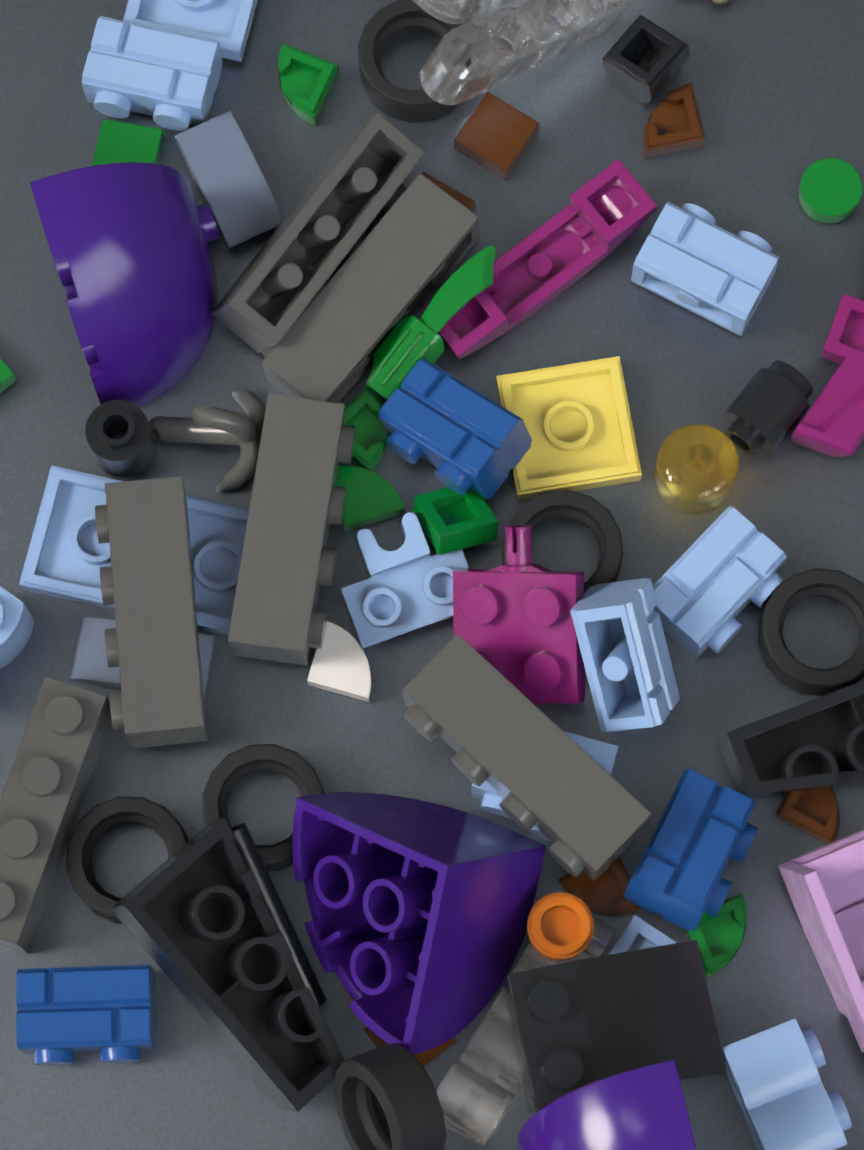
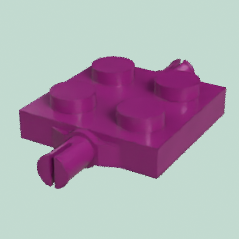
M532 525L504 526V530H506V564L492 569L461 568L453 571L454 636L459 634L535 706L544 703L578 704L585 700V667L570 610L584 595V572L552 571L539 564H533Z

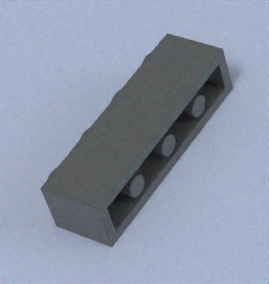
M378 112L358 124L211 312V315L258 353L263 351L264 346L269 349L278 345L425 152Z
M421 173L408 188L401 184L381 209L380 214L383 218L369 234L364 231L342 260L344 262L342 267L330 281L327 280L278 345L269 349L264 346L262 355L265 358L262 361L266 380L287 396L342 404L372 368L375 352L401 318L416 315L480 238L479 217Z
M268 393L228 636L230 651L234 656L308 666L311 647L322 649L326 630L327 610L317 609L320 585L332 586L337 557V548L327 547L330 524H342L346 501V487L336 486L339 464H351L356 435V426L346 425L344 404Z
M182 476L105 483L106 505L95 506V520L99 544L110 543L111 566L100 567V583L103 604H114L116 628L105 629L108 667H119L121 691L110 692L113 730L125 731L130 749L208 741L187 497Z
M456 634L402 689L404 704L409 708L403 715L412 727L430 742L437 736L443 739L456 752L451 761L459 771L478 787L485 781L490 783L504 797L499 806L507 816L526 832L533 826L537 827L553 842L548 848L549 854L572 876L577 877L584 871L595 882L649 825L652 813L459 634Z
M47 676L44 678L0 798V945L27 954L112 722L110 701L107 696Z

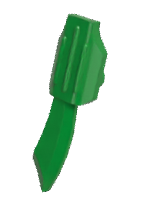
M487 246L453 273L437 291L420 319L414 316L401 318L374 354L372 371L366 381L369 387L388 400L397 388L400 389L402 387L403 380L420 359H426L432 364L436 363L445 351L443 339L438 333L467 303L493 284V266L496 254L494 246Z

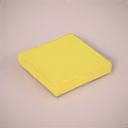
M620 356L496 376L500 405L523 419L532 439L530 449L516 467L512 469L517 501L532 499L548 491H581L641 481L642 471Z

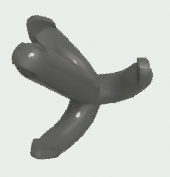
M243 388L235 389L232 392V396L247 416L215 408L209 404H203L192 409L191 418L156 416L148 422L156 441L240 446L241 454L239 460L228 471L222 482L215 486L218 493L222 490L239 488L256 471L266 406L254 393Z

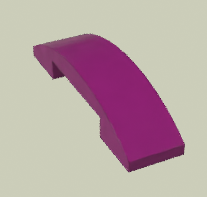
M619 159L569 196L570 204L494 261L493 284L467 303L438 333L459 360L502 336L562 294L611 254L657 210L655 202ZM430 302L420 309L422 314L425 312Z

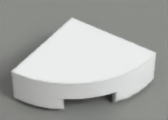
M327 621L322 649H316L307 679L308 685L369 702L372 689L371 672L362 647L346 630Z

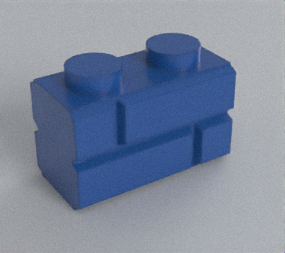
M420 359L403 380L402 387L394 391L380 409L378 416L389 436L385 442L393 452L411 464H416L422 458L437 467L434 471L436 477L448 488L460 495H465L471 489L486 499L492 498L508 477L509 470L516 467L530 449L532 442L522 418L426 359Z
M685 769L631 877L624 894L626 900L653 914L659 913L663 919L688 931H695L703 913L716 918L733 883L721 877L730 858L740 863L743 862L759 829L747 823L756 804L753 799L727 786L721 787L717 781L692 769Z
M150 964L17 969V1049L24 1054H34L35 1065L74 1064V1052L100 1051V1062L133 1063L140 1061V1050L156 1049L155 970Z

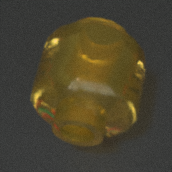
M690 424L676 429L665 438L657 454L654 480L659 494L671 507L683 513L703 514L716 510L728 500L738 477L739 457L734 443L722 431L710 425Z

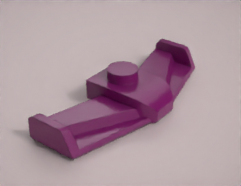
M843 294L821 354V358L841 365L803 420L798 424L791 437V441L798 445L832 457L853 455L864 439V301Z

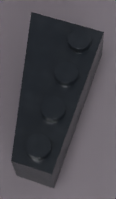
M864 680L717 737V742L736 791L748 797L864 784Z
M226 817L207 824L117 902L111 910L277 1107L284 1111L299 1112L335 1079L336 1071L344 1061V1058L310 989L305 987L290 956L293 953L282 931L277 930L261 897L263 893L252 870L247 869L234 842L236 838Z

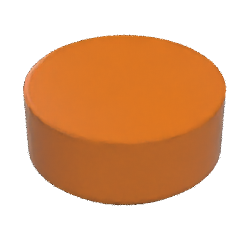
M563 892L552 893L538 900L532 907L527 921V935L531 946L542 957L557 962L569 961L581 955L588 947L594 930L593 917L588 906L580 898Z

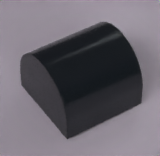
M640 14L605 54L602 61L608 76L623 92L639 102L650 103L689 58L690 52L688 44Z

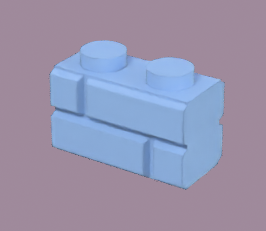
M100 16L97 20L91 42V50L88 53L82 74V87L87 102L93 103L94 109L98 112L114 118H127L131 111L153 116V121L156 124L170 130L185 131L188 129L189 124L197 126L209 120L214 93L217 90L223 65L220 43L211 39Z
M667 202L635 259L631 281L742 336L775 275L780 257L770 253L772 250L770 244L756 234L740 231L736 236L716 226L715 217L697 205L686 203L680 208Z
M729 506L653 585L657 602L654 611L660 614L664 632H667L693 658L697 659L708 647L718 654L742 628L743 625L735 618L752 601L759 608L763 607L770 600L774 590L785 582V579L778 574L787 558L784 551L766 535L759 532L738 510Z
M651 578L591 586L582 596V599L570 610L602 732L649 728L661 725L670 714L669 710H672L680 700L660 614L654 611L657 602Z

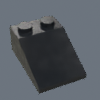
M697 940L560 963L507 974L502 980L529 1113L540 1111L560 1097L593 1082L626 1071L675 1060L680 1081L726 1072Z

